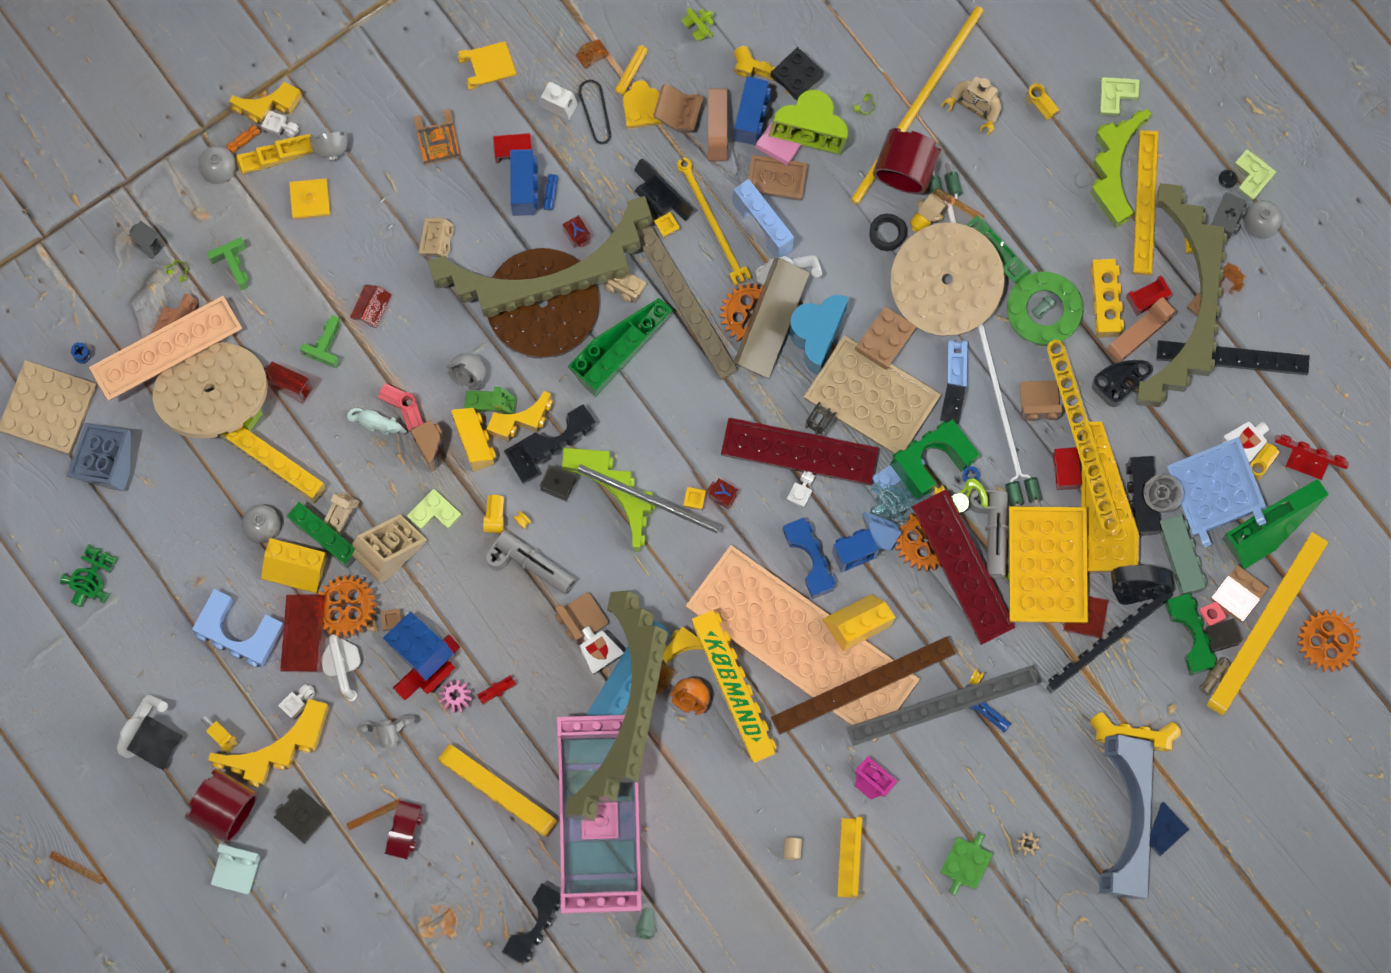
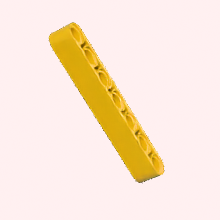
M448 744L437 760L542 836L547 837L558 822L547 812L453 745Z

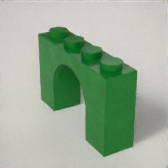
M953 419L948 423L946 421L940 423L936 427L937 430L926 432L920 441L914 440L907 446L906 450L902 451L900 449L892 456L891 467L916 500L931 492L936 486V482L922 464L921 454L923 451L939 449L945 452L960 471L974 464L980 457L978 451Z

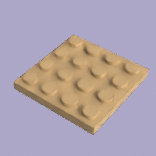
M25 360L0 421V432L70 455L97 384Z

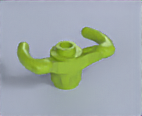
M968 479L963 490L950 497L958 512H963L969 508V496L973 488L979 493L981 506L983 508L988 506L986 491L976 479Z

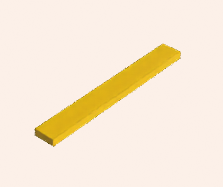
M1139 131L1132 272L1135 275H1152L1158 131Z

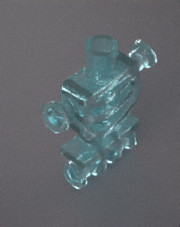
M902 480L899 482L902 489L895 485H889L883 489L880 483L877 482L873 485L871 491H875L878 494L876 497L878 504L871 507V512L876 516L886 514L890 520L896 518L898 527L908 522L903 517L909 508L908 498L915 505L931 497V495L926 494L921 499L916 500Z

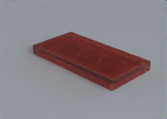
M286 595L281 672L319 673L325 603L324 595Z

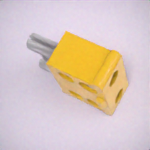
M204 716V719H201L208 728L206 732L221 747L222 751L228 754L238 744L235 736H231L217 721L212 723L206 716Z

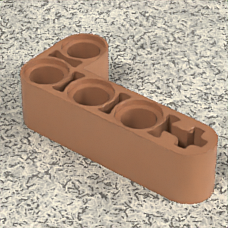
M709 88L708 161H727V88Z
M1163 297L1160 298L1150 308L1148 313L1106 348V351L1117 362L1124 361L1173 318L1176 312L1175 309Z

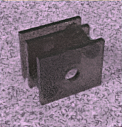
M818 402L807 418L805 428L815 431V435L820 434L825 437L836 420L837 412H831L830 408L826 409L821 406V402ZM819 412L824 416L817 425L812 421ZM829 418L830 420L823 429L822 427L825 420Z
M549 464L541 481L540 491L567 502L576 482V475Z
M1234 618L1207 626L1203 631L1209 638L1210 645L1208 646L1213 653L1237 646L1242 641Z

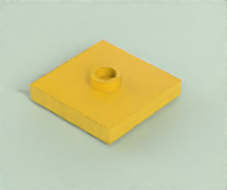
M327 178L289 182L293 220L330 216Z

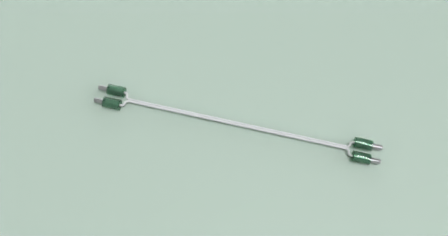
M946 162L947 174L944 175L949 197L954 198L949 201V204L946 202L951 223H956L952 202L956 201L963 192L958 173L953 172L951 162ZM933 171L928 184L929 195L933 192L943 200L945 197L940 178L935 176ZM982 323L978 329L1016 471V476L1009 483L1005 484L1010 507H1021L1024 504L1019 482L1014 481L1019 475L1028 478L1023 482L1029 503H1033L1034 507H1041L1039 501H1042L1043 498L1037 477H1030L1027 474L1021 473Z

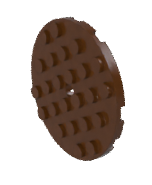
M529 249L506 260L496 270L492 278L503 280L534 279L565 270L580 261L556 249ZM593 284L583 290H573L567 295L553 296L552 299L547 300V305L542 308L537 305L538 301H536L533 305H523L513 311H503L493 317L487 316L496 337L510 350L530 358L558 357L577 348L591 333L599 311L598 290L596 284Z

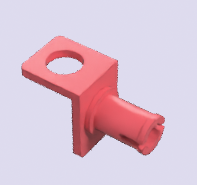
M1217 601L1199 610L1207 625H1212V627H1216L1229 614L1220 607Z

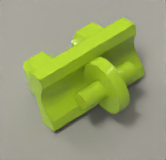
M689 7L686 10L688 14L681 20L683 24L689 29L696 23L699 28L692 35L698 42L706 37L711 39L714 34L705 23L707 22L709 26L714 24L711 19L714 13L712 11L705 12L704 9H701L699 11L700 17L695 10Z

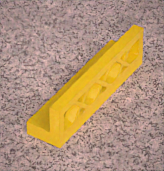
M862 817L841 819L838 898L857 899Z

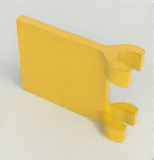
M506 41L458 52L459 63H465L470 60L476 77L467 78L468 90L475 89L483 84L517 76Z

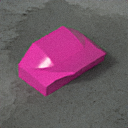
M868 756L855 770V787L871 800L879 796L885 797L898 782Z

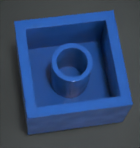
M860 529L853 533L854 536L846 538V536L841 537L833 544L832 554L841 573L877 558L878 548L869 529L865 531Z

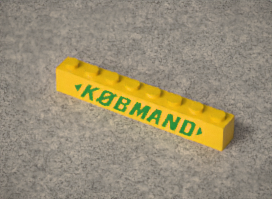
M243 426L231 433L227 431L217 434V436L314 504L325 491L326 487L323 482Z
M711 610L691 619L752 763L774 755V750L777 747L773 738L769 739L766 733L769 729L765 720L761 721L759 717L761 710L757 702L753 703L751 698L753 692L750 685H746L743 680L746 677L741 666H737L735 660L738 657L734 648L730 649L727 643L730 639L726 630L722 631L720 624L722 620L719 613H714V610Z

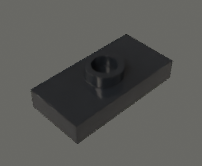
M947 383L940 421L949 422L953 419L956 424H959L966 386Z
M518 442L505 449L504 453L520 481L524 484L539 476V472L535 465L530 466L518 449Z

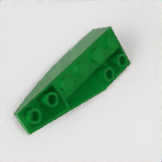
M657 298L594 338L568 365V368L578 381L597 397L646 344L673 310L660 298Z
M1317 479L1264 509L1262 513L1266 524L1259 526L1255 516L1227 532L1222 539L1242 569L1245 570L1276 551L1329 494Z

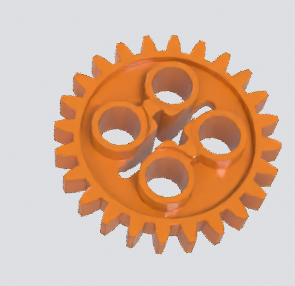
M749 283L746 284V288H743L740 284L739 291L732 288L733 295L730 293L726 294L729 300H722V303L726 306H720V310L724 311V313L720 314L719 317L725 318L721 325H727L724 331H731L730 338L734 335L737 336L736 342L740 338L743 339L749 324L748 321L746 328H742L748 314L747 312L750 311L754 300L759 298L763 288L762 286L760 289H757V283L754 284L753 288H750ZM747 297L751 303L745 306L741 303L740 299ZM740 314L743 320L735 322L732 316Z
M910 513L908 515L909 520L903 518L902 522L904 525H898L901 534L895 542L899 544L896 546L895 551H901L898 557H905L904 564L911 562L910 568L917 565V571L921 567H924L925 572H927L928 567L935 571L936 565L940 568L941 566L936 556L930 552V544L922 542L923 538L925 540L927 538L916 516L914 517ZM914 534L917 536V540L911 541L907 536ZM924 550L927 552V556L920 557L917 552Z
M343 575L342 580L336 577L335 583L329 580V587L323 585L325 591L318 592L322 597L321 599H315L319 606H315L314 609L320 611L315 616L321 618L318 623L324 625L323 629L325 631L329 630L331 635L336 633V636L339 638L342 634L348 638L349 633L355 637L357 630L363 633V626L369 628L367 621H374L370 616L377 613L372 610L377 604L372 602L376 599V596L370 595L373 589L368 588L369 584L366 582L362 583L363 580L360 578L356 580L353 575L349 579L346 575ZM358 592V598L352 600V595ZM336 594H340L339 600L333 602V597ZM358 611V617L356 619H352V614ZM339 612V619L333 621V616Z
M1325 609L1323 615L1317 611L1315 613L1316 618L1311 614L1309 616L1310 621L1305 620L1303 622L1306 627L1301 626L1299 628L1303 632L1297 635V638L1302 639L1297 645L1303 647L1299 653L1306 654L1303 660L1310 659L1309 666L1313 663L1316 664L1315 670L1321 666L1323 672L1329 668L1330 672L1333 673L1335 667L1338 671H1341L1342 665L1347 668L1349 666L1348 661L1353 662L1355 660L1353 656L1359 654L1355 650L1361 647L1360 644L1356 643L1361 637L1355 636L1359 629L1353 630L1352 627L1355 622L1349 624V616L1343 619L1342 612L1336 616L1335 610L1328 614L1327 609ZM1323 624H1329L1331 632L1325 631ZM1338 636L1345 637L1347 643L1341 644L1338 640ZM1311 638L1318 639L1319 646H1314L1311 643ZM1328 638L1332 640L1330 644L1326 643ZM1327 650L1334 653V659L1328 658L1326 655Z

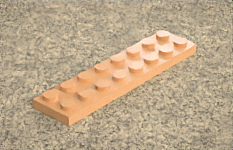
M221 296L90 366L89 370L106 400L110 401L242 330V327L224 296Z

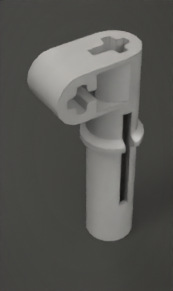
M975 490L970 496L969 508L975 513L988 514V525L985 527V530L988 532L987 571L991 579H1003L1006 577L1007 532L1009 531L1007 526L1008 493L1000 490H985L987 497H989V506L983 508L976 500L980 499L978 491ZM997 518H999V521H998V555H996V528H997Z
M507 531L501 533L486 554L487 563L492 570H502L512 558L522 565V569L530 570L564 595L571 590L576 581L575 578L541 556L537 549H531ZM499 549L507 555L504 556L501 553L499 555L496 550ZM494 557H495V558H498V557H499V558H500V561H497V560H496V561L494 562V561H493V558H494Z

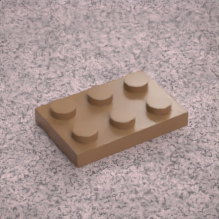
M752 155L748 179L761 195L802 201L807 163L790 161L788 165H785L774 158Z
M885 306L854 350L887 370L917 326Z

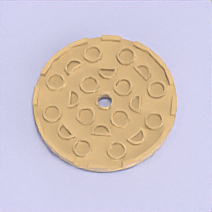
M938 223L925 227L913 234L898 251L891 271V290L900 312L920 330L938 336H957L978 328L991 317L998 307L1005 283L1003 264L993 244L979 231L958 223ZM946 274L953 277V281L948 285L942 282Z
M216 343L158 375L153 388L154 407L163 424L170 427L173 432L190 438L218 437L217 434L227 431L231 433L241 428L245 421L250 417L253 418L258 413L267 395L268 382L266 373L259 359L247 349L229 343ZM213 386L214 390H212L211 392H205L207 389L212 388Z

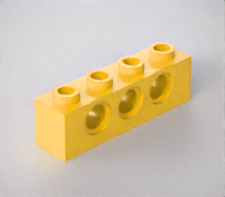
M1116 259L1093 260L1091 263L1096 338L1119 337L1121 330H1124V320L1120 319V312L1123 309L1122 301H1119L1118 294H1121V284L1117 283L1120 269L1119 265H1116ZM1108 277L1111 282L1105 283L1102 281V278ZM1103 296H1111L1112 301H1106ZM1111 313L1114 319H1107L1104 314Z

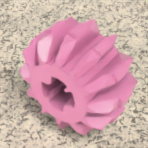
M450 680L449 688L446 685L442 686L446 692H439V696L444 697L439 701L440 704L446 703L444 705L445 710L451 707V713H454L455 708H458V711L461 713L462 705L465 708L469 707L465 701H472V697L467 696L472 692L471 689L465 690L467 688L466 683L460 686V680H457L456 685H453V682ZM455 693H458L459 697L453 700L451 695L454 696Z

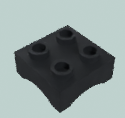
M798 47L771 71V78L783 86L796 101L802 93L808 91L824 77V71Z
M146 715L126 750L155 767L164 770L170 754L183 736Z

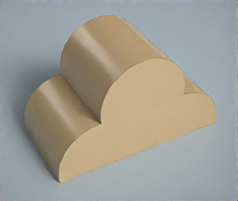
M399 514L358 535L352 545L355 548L353 558L382 584L393 577L404 563L422 548L427 539Z

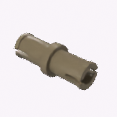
M1221 657L1215 667L1208 671L1207 678L1199 687L1203 694L1210 695L1215 685L1221 682L1223 674L1231 665L1226 659L1223 661L1224 658Z

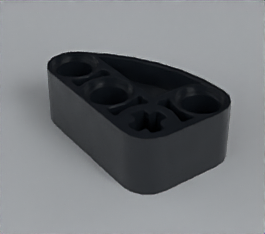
M1127 360L1112 364L1101 370L1094 377L1092 389L1109 406L1117 407L1138 388L1140 381H1145L1151 372V365L1144 360ZM1137 369H1145L1146 374L1138 373ZM1103 380L1106 386H1099L1097 381ZM1124 381H1131L1133 386H1125ZM1112 394H1117L1118 398L1113 399L1111 396Z
M1130 565L1117 567L1111 571L1112 589L1118 602L1122 605L1166 596L1173 591L1171 573L1161 568Z

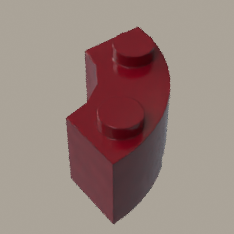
M399 800L393 817V826L389 832L385 854L408 860L410 853H414L417 841H414L418 825H422L424 814H421V805Z

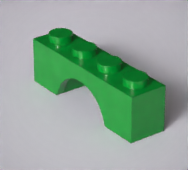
M979 215L975 216L966 225L982 233L993 244L1001 258L1004 272L1015 284L1031 272Z
M298 502L288 513L287 518L291 523L314 539L344 567L348 568L354 562L353 552L355 548L302 503Z
M1190 593L1168 599L1165 602V606L1171 622L1181 623L1186 626L1193 637L1192 649L1184 657L1190 676L1212 670L1215 667L1216 658L1214 653L1209 650L1208 645H1210L1207 634L1203 633V621L1200 615L1197 616L1195 599L1191 598Z

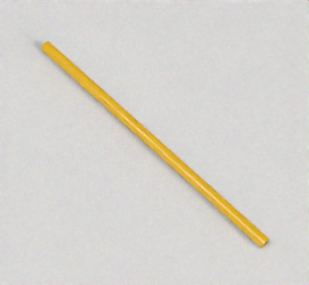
M976 6L909 108L897 127L901 129L900 132H906L984 12L981 7ZM877 159L850 199L852 203L858 205L875 179L873 170Z

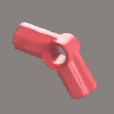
M385 383L380 390L378 399L401 409L408 432L422 425L423 421L415 397L411 393L403 392ZM405 400L412 401L410 406L402 405Z

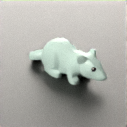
M354 408L347 413L349 422L359 421V424L369 431L375 432L380 430L384 435H389V432L392 434L407 433L406 429L395 418L383 417L376 411Z

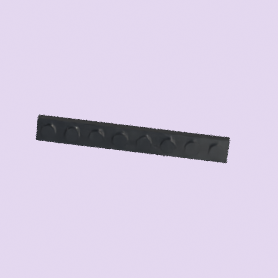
M1158 340L1156 360L1172 362L1186 343ZM1216 346L1215 353L1212 352V359H1215L1214 366L1297 375H1308L1310 355Z
M1172 595L1154 598L1149 605L1144 603L1137 609L1139 613L1134 617L1132 615L1126 617L1122 621L1123 625L1120 628L1115 626L1107 633L1109 636L1105 640L1100 638L1092 645L1094 648L1090 652L1085 650L1078 656L1079 660L1076 663L1070 662L1063 668L1064 672L1058 676L1056 673L1048 680L1047 690L1052 694L1165 604Z

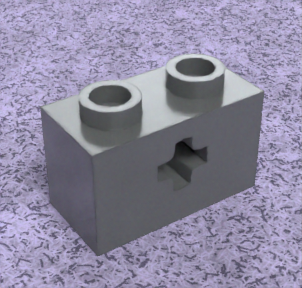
M1225 192L1211 225L1223 226L1224 233H1227L1228 239H1230L1232 233L1236 235L1240 226L1237 223L1239 217L1243 218L1247 210L1244 207L1246 200Z
M142 221L131 228L129 236L134 246L153 259L164 246L159 233Z

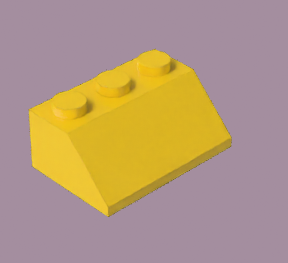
M474 408L451 410L453 421L472 471L475 472L494 465L493 459L496 458L493 447L489 448L487 441L490 440L487 431H482L480 424L483 423L480 413H476Z
M269 538L263 560L261 579L317 594L328 557L322 551Z
M870 594L822 620L841 650L845 651L890 628L896 617L885 601Z

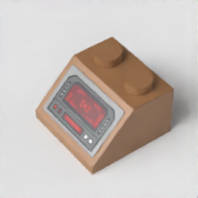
M429 420L412 429L411 433L429 469L433 472L436 469L443 446L441 439L444 437L437 423L433 424L432 420Z
M1237 565L1210 600L1213 602L1217 601L1223 610L1242 623L1267 591L1268 587Z

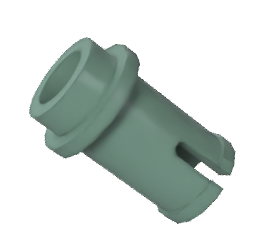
M1050 296L1043 297V301L1031 311L1037 319L1040 320L1050 308H1054L1056 303Z

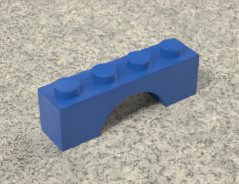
M803 517L783 525L782 531L789 547L804 550L812 560V571L805 578V584L811 598L815 599L832 592L836 582L832 573L828 574L826 558L824 556L821 557L818 551L821 548L818 540L812 537L813 529L810 522H806Z

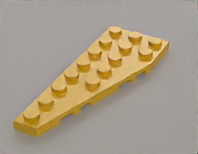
M1102 421L1089 422L1121 524V530L1116 536H1109L1102 529L1082 466L1081 507H1087V573L1111 572L1117 567L1139 565V532ZM1083 434V441L1087 439L1088 434ZM1089 451L1085 454V458H1091L1093 456L1092 451ZM1093 469L1090 476L1097 475L1099 469ZM1102 486L1096 489L1097 494L1104 491ZM1103 505L1101 511H1107L1110 505ZM1115 522L1108 523L1106 528H1114Z

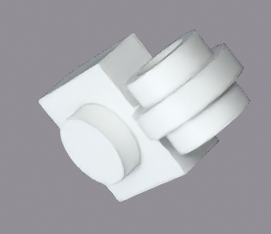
M270 110L261 126L263 130L280 135L282 129H284V133L289 137H294L299 132L298 125L292 122L285 124L286 116Z
M804 471L800 480L803 482L802 485L794 483L787 498L788 502L803 509L805 508L812 493V490L806 486L807 484L811 486L815 478L812 472Z
M305 684L300 688L298 696L291 692L278 706L294 720L306 706L302 701L305 699L308 701V699L314 697V688L311 685Z

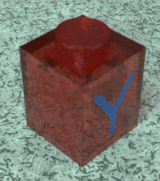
M579 215L562 224L563 231L574 248L578 246L583 247L591 240L590 233Z
M718 478L716 483L713 481L708 488V492H710L709 499L729 510L738 495L739 489Z

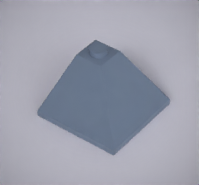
M85 423L67 476L104 488L124 491L130 475L131 431Z

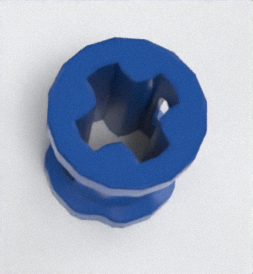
M77 342L71 347V354L77 363L84 364L90 360L91 353L84 343ZM82 351L84 354L80 355L78 352Z

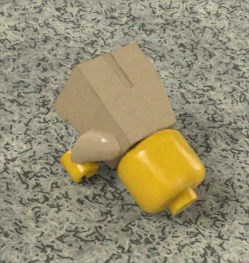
M933 192L925 201L921 198L917 203L919 212L915 213L910 220L911 229L914 232H918L930 226L931 221L940 222L944 217L940 213L947 203Z

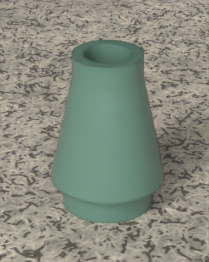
M642 909L635 929L636 937L641 939L652 938L654 934L653 910Z

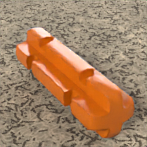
M256 125L250 126L249 130H245L234 139L235 141L229 142L226 145L227 149L231 153H235L238 147H243L252 140V137L259 135L260 131Z

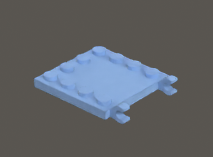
M1239 437L1167 466L1170 475L1182 484L1184 489V498L1181 503L1194 537L1199 535L1205 548L1212 545L1207 531L1254 513L1259 526L1266 524L1261 510L1267 507Z

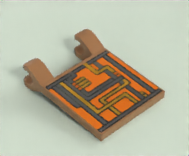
M450 109L443 110L445 123L423 127L421 115L414 116L424 165L461 158Z

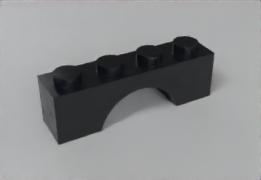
M584 404L567 413V428L561 435L548 438L535 432L519 442L518 449L530 466L535 463L536 465L541 464L546 460L547 456L558 454L562 447L567 444L571 446L578 441L577 438L583 435L586 437L594 431L596 421Z
M1153 456L1130 457L1128 463L1125 464L1126 475H1129L1130 482H1127V491L1131 493L1132 500H1129V504L1139 536L1158 535L1161 531L1159 512L1148 507L1142 498L1143 485L1155 476Z
M541 883L532 898V903L538 911L536 925L526 934L511 935L502 950L503 955L522 966L525 962L529 963L534 954L531 952L535 945L539 946L544 937L542 935L545 927L549 928L554 920L551 916L555 910L559 911L561 908V894Z

